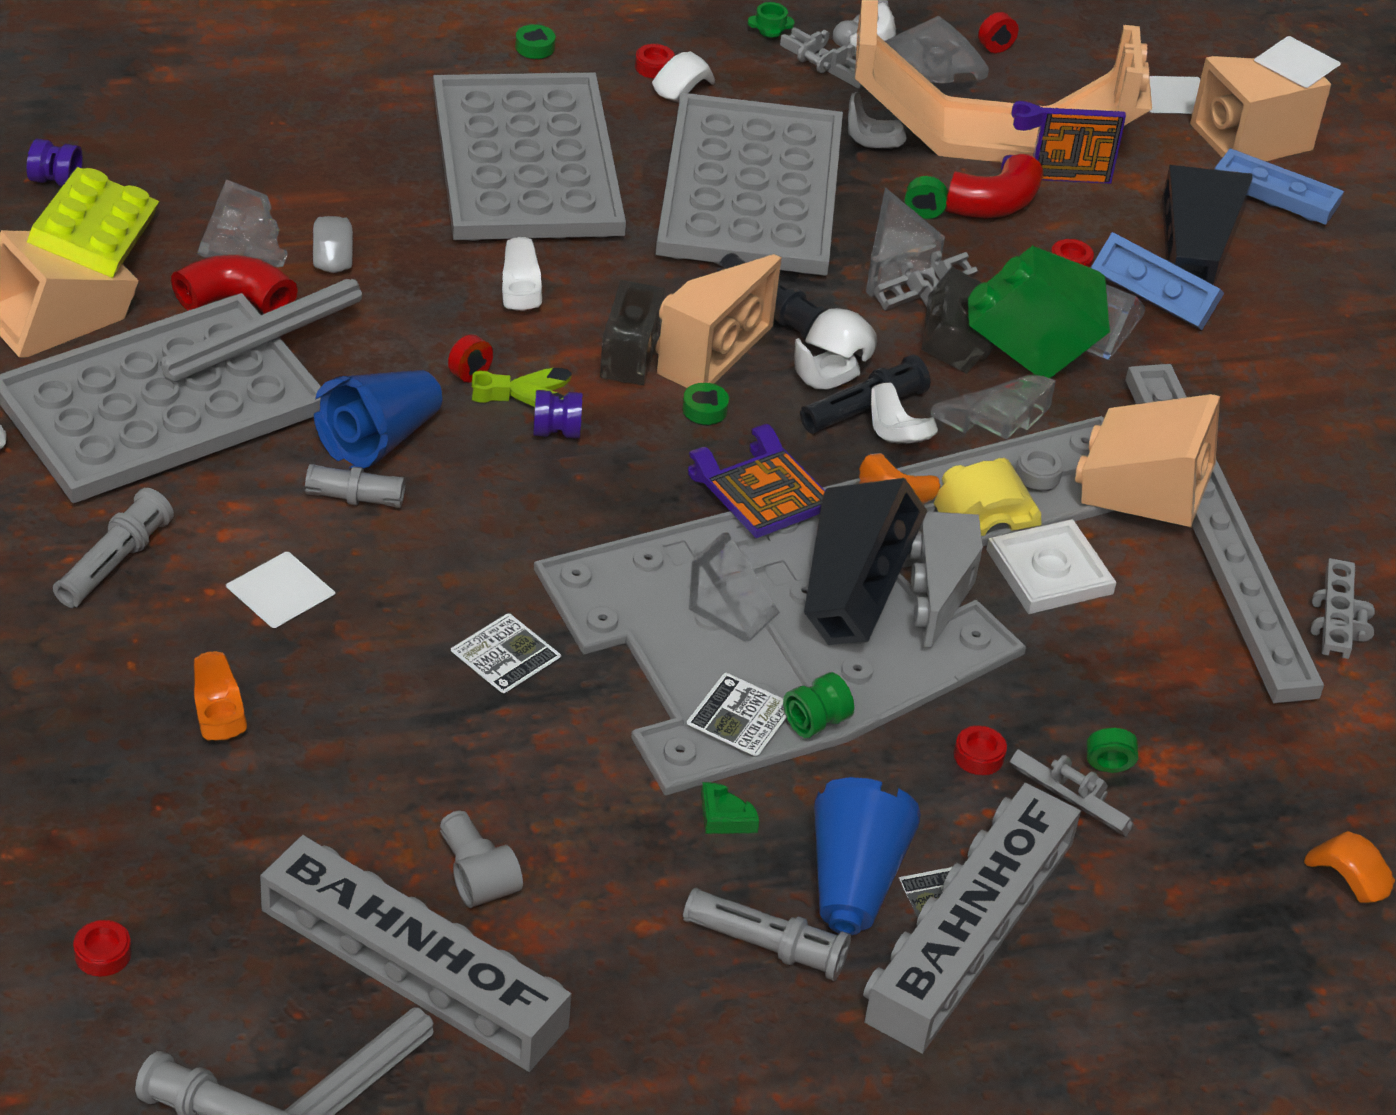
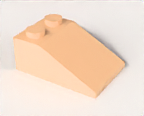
M772 254L687 281L674 294H669L662 302L659 310V318L662 319L661 334L656 344V353L659 354L657 374L686 388L696 383L714 384L773 327L782 257Z

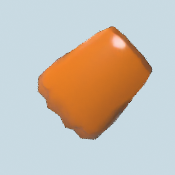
M882 453L866 456L859 468V484L905 478L923 504L933 500L940 489L937 476L906 475L897 470Z
M213 651L199 655L194 659V698L200 731L203 738L208 741H227L239 734H243L247 729L239 687L227 657L223 652Z
M1350 831L1344 832L1314 847L1305 856L1304 863L1306 866H1330L1339 871L1360 903L1382 901L1389 897L1393 890L1395 878L1392 875V871L1373 843L1361 835Z

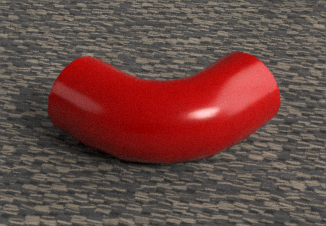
M1017 154L1006 160L1001 174L997 176L983 177L955 171L948 192L946 212L988 219L1009 216L1028 206L1037 194L1044 176L1043 167L1034 157L1027 154Z
M239 254L211 256L193 262L173 272L171 275V284L175 296L188 311L242 293L252 305L263 314H266L294 302L298 292L297 284L278 268L262 259Z

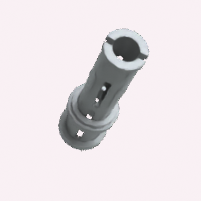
M152 488L140 489L135 494L134 503L124 513H117L110 519L108 532L60 580L54 583L53 592L57 599L70 608L78 607L82 600L129 553L142 551L149 543V536L158 527H164L172 521L174 512L169 501Z
M694 888L691 891L683 913V920L685 922H692L733 938L778 953V959H781L782 963L790 966L795 962L824 971L826 978L833 981L839 977L851 942V934L842 931L835 935L809 926L807 919L800 916L797 918L791 917L787 921L748 906L701 891L699 888Z
M156 1051L146 1059L136 1079L135 1092L138 1099L147 1104L161 1102L175 1108L177 1115H293L218 1084L213 1073L205 1068L200 1067L191 1070L175 1063L174 1058L170 1054L163 1051Z

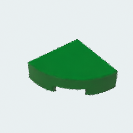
M702 782L701 799L705 834L758 833L759 817L756 809L750 802L746 801L745 803L739 797L729 793V787L722 784Z

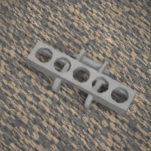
M793 28L791 35H781L780 46L797 54L798 61L802 63L809 61L817 65V71L820 73L827 71L858 89L863 87L855 79L856 60L852 59L855 53L854 45L849 44L847 47L843 45L837 50L832 49L830 51L824 49L823 47L829 40V32L826 30L822 32L817 31L810 36L797 28Z
M938 250L931 253L930 262L932 267L920 272L917 270L911 273L910 269L913 268V264L911 261L902 264L901 277L877 285L873 292L884 311L918 298H922L927 308L934 311L938 309L939 302L947 298L951 302H957L960 299V289L957 283L973 278L978 270L976 267L970 266L967 261L969 257L967 252L939 261L942 253ZM958 264L965 271L956 274L952 265ZM906 283L911 291L904 293L901 289V284ZM891 290L896 294V297L887 300L884 296V291Z
M1329 558L1325 572V589L1318 590L1313 595L1312 604L1314 607H1320L1321 601L1326 600L1325 617L1317 618L1311 623V633L1313 635L1320 634V628H1323L1322 654L1329 655L1330 650L1342 652V658L1349 659L1352 651V640L1364 642L1372 639L1374 636L1373 626L1367 623V620L1373 618L1375 614L1374 606L1369 602L1354 599L1355 563ZM1333 569L1345 570V577L1336 575ZM1333 585L1344 586L1345 593L1335 591ZM1331 618H1340V619H1343L1344 621H1342V620H1337V619H1331Z
M1017 749L1010 760L1011 765L1016 770L1126 837L1134 826V823L1130 821V817L1103 802L1108 794L1105 791L1108 787L1106 782L1092 771L1085 776L1071 767L1072 761L1068 756L1062 755L1058 761L1054 760L1051 764L1054 767L1053 770ZM1067 779L1080 785L1079 795L1063 786Z

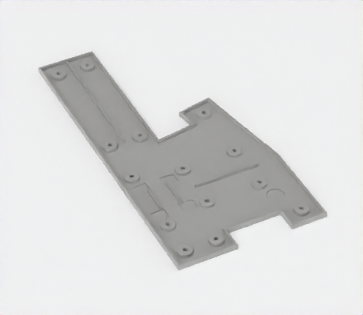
M1102 416L897 468V470L906 475L937 476L941 488L943 486L942 477L944 473L954 466L962 465L966 467L982 461L1005 458L1016 469L1018 456L1023 450L1030 447H1045L1053 450L1062 458L1064 468L1061 481L1054 488L1036 490L1025 486L1041 512L1040 526L1071 519L1079 521L1115 511L1082 504V484L1075 481L1079 459L1082 455H1089L1091 432L1095 425H1102L1104 420ZM860 478L826 486L823 489L859 484ZM935 498L923 504L928 512H938L934 505ZM729 511L534 562V571L582 654L626 643L671 718L667 721L635 729L631 735L634 744L665 796L700 786L702 782H714L847 743L1024 655L1026 646L980 602L974 600L956 610L932 647H924L922 627L914 625V605L916 597H919V593L911 591V584L900 573L869 641L828 645L804 613L807 593L802 592H807L820 514L755 538L734 514ZM1007 523L996 524L987 531L985 536H981L982 546H987L988 539L991 537L1035 527L1011 531ZM907 555L902 568L913 566V563H916V559H909ZM828 672H834L846 682L853 696L855 706L854 715L850 719L835 725L828 723L823 732L811 738L799 736L793 730L786 717L758 756H753L687 725V720L724 673H729L784 698L788 691L798 686L810 687L815 678Z

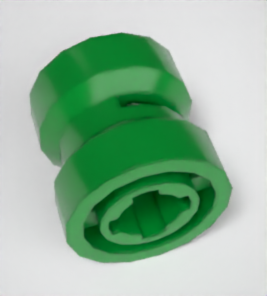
M828 672L815 678L810 687L798 686L788 691L783 698V707L787 720L793 730L803 738H811L823 732L828 723L833 725L840 724L854 715L855 706L851 691L846 682L834 672Z

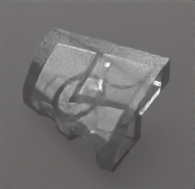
M939 16L885 41L930 82L951 83L954 80V74L969 72L973 73L977 80L988 77L989 68L975 48L959 31Z
M226 179L197 254L207 258L218 255L239 254L262 259L274 267H283L288 253L287 250L279 248L277 237L280 230L277 222L270 215L272 207L268 196Z
M1038 375L1023 376L983 390L936 403L932 406L930 416L963 433H966L977 424L1007 440L1019 427L1028 430L1050 408L1056 380Z

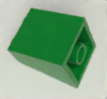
M1033 245L1019 257H1012L998 274L988 282H983L976 286L968 297L969 326L1044 382L1110 333L1105 276L1095 269Z

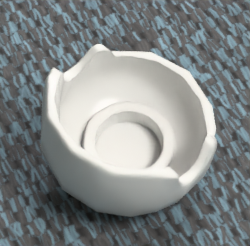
M834 308L824 311L816 318L805 341L807 344L823 348L847 358L855 353L862 357V361L866 362L876 350L877 335L872 326L858 313Z

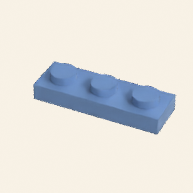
M1231 148L1214 169L1251 173L1253 179L1249 196L1262 200L1270 206L1280 207L1299 214L1309 221H1317L1325 225L1341 204L1344 193L1340 189Z
M1113 232L1091 266L1092 269L1101 272L1106 280L1200 330H1203L1224 295L1220 288Z

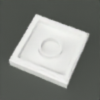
M1073 519L988 539L987 552L1028 614L1114 594L1115 579Z

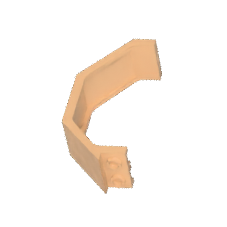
M861 0L857 28L855 79L938 156L1001 163L1007 155L1027 154L1033 157L1039 127L1026 131L1016 130L1013 125L1014 118L1011 115L1014 103L951 97L943 94L877 35L878 0ZM1123 25L1115 65L1109 73L1052 105L1040 107L1124 111L1126 114L1124 126L1151 111L1149 64L1146 62L1147 44L1141 43L1140 26Z

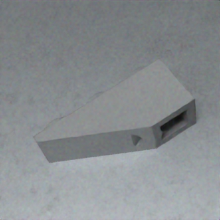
M927 511L908 553L909 559H916L911 572V591L919 593V597H916L914 605V625L922 627L924 647L933 646L976 582L983 548L978 514Z

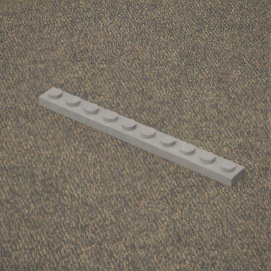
M1171 364L1128 367L1125 381L1136 404L1187 398ZM1216 460L1192 527L1272 702L1281 703L1320 699L1324 687L1322 679Z

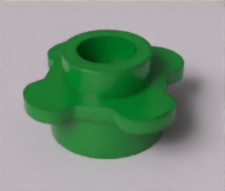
M765 2L757 7L756 16L748 18V25L752 28H758L763 36L778 37L783 30L794 27V19L787 17L788 10L782 4Z

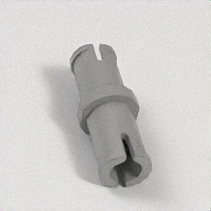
M309 464L305 480L306 495L347 499V504L359 505V501L401 508L405 494V477L365 473L362 467L355 466L351 470H342Z

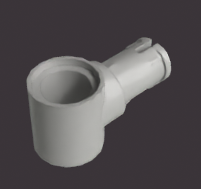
M454 811L442 819L440 824L442 830L440 832L456 856L455 863L453 864L454 879L459 895L467 907L473 908L522 890L523 878L520 865L513 850L505 844L495 848L491 841L483 839L465 811Z

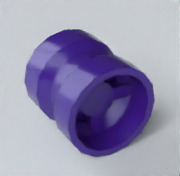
M35 139L28 152L26 168L28 179L39 183L52 180L62 187L77 167L82 168L83 154L81 147L71 144H64L62 147L54 146L49 140Z
M536 390L533 436L548 437L552 432L557 433V430H562V434L566 438L580 439L583 393L568 392L564 399H559V396H554L551 391Z

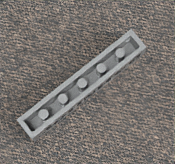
M1024 783L1013 799L1005 797L995 812L991 829L988 832L980 830L974 838L968 852V859L964 865L956 863L949 871L943 884L941 896L938 899L930 897L924 904L914 932L910 934L905 931L899 937L891 953V962L884 970L878 967L872 973L863 993V996L869 999L864 1023L923 1054L1072 846L1081 810L1027 783Z
M302 835L260 875L261 907L263 912L528 1072L534 1068L569 1028L572 993L565 990L558 981L551 977H543L519 963L509 952L497 950L475 937L465 926L446 920L428 909L419 899L407 897L390 887L375 873L363 871L341 858L331 847L321 846Z

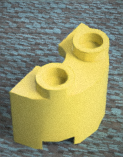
M998 458L993 461H982L966 467L957 465L944 473L942 477L943 486L939 489L934 501L935 507L938 512L978 514L981 536H985L992 526L999 523H1007L1011 531L1041 525V512L1008 459Z

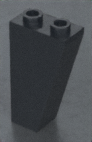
M1177 165L1169 166L1162 195L1165 249L1168 262L1215 285L1245 210L1253 179L1251 173Z
M905 478L826 488L823 494L804 613L828 645L868 642L927 513V509Z

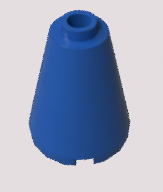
M424 370L339 376L325 382L317 391L315 400L321 398L320 411L314 413V424L320 441L335 460L346 459L353 464L349 468L353 466L370 467L379 462L439 411L442 405L441 386L434 376Z
M854 777L832 780L826 783L822 794L818 791L815 798L814 812L820 916L829 924L830 929L837 933L843 931L856 935L861 930H866L873 925L919 827L921 812L918 803L908 793L899 788L897 797L881 791V781Z

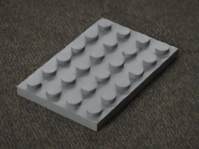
M596 72L433 75V92L453 240L478 241L481 239H512L517 237L563 239L566 237L595 236L605 238L608 236H625L626 220Z
M681 93L657 237L656 255L674 259L709 261L719 264L722 258L729 253H735L745 262L775 254L782 257L780 270L799 272L806 275H827L843 112Z
M240 293L0 374V405L70 501L76 503L314 417V413L320 411L321 398L315 400V397L321 386L280 337L178 381H168L165 378L160 366V361L163 357L261 316L247 298Z

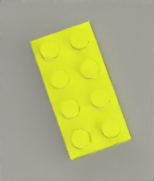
M77 167L33 224L27 243L113 278L154 217L159 201L149 197V194L139 187L122 186L108 180V177L101 171Z

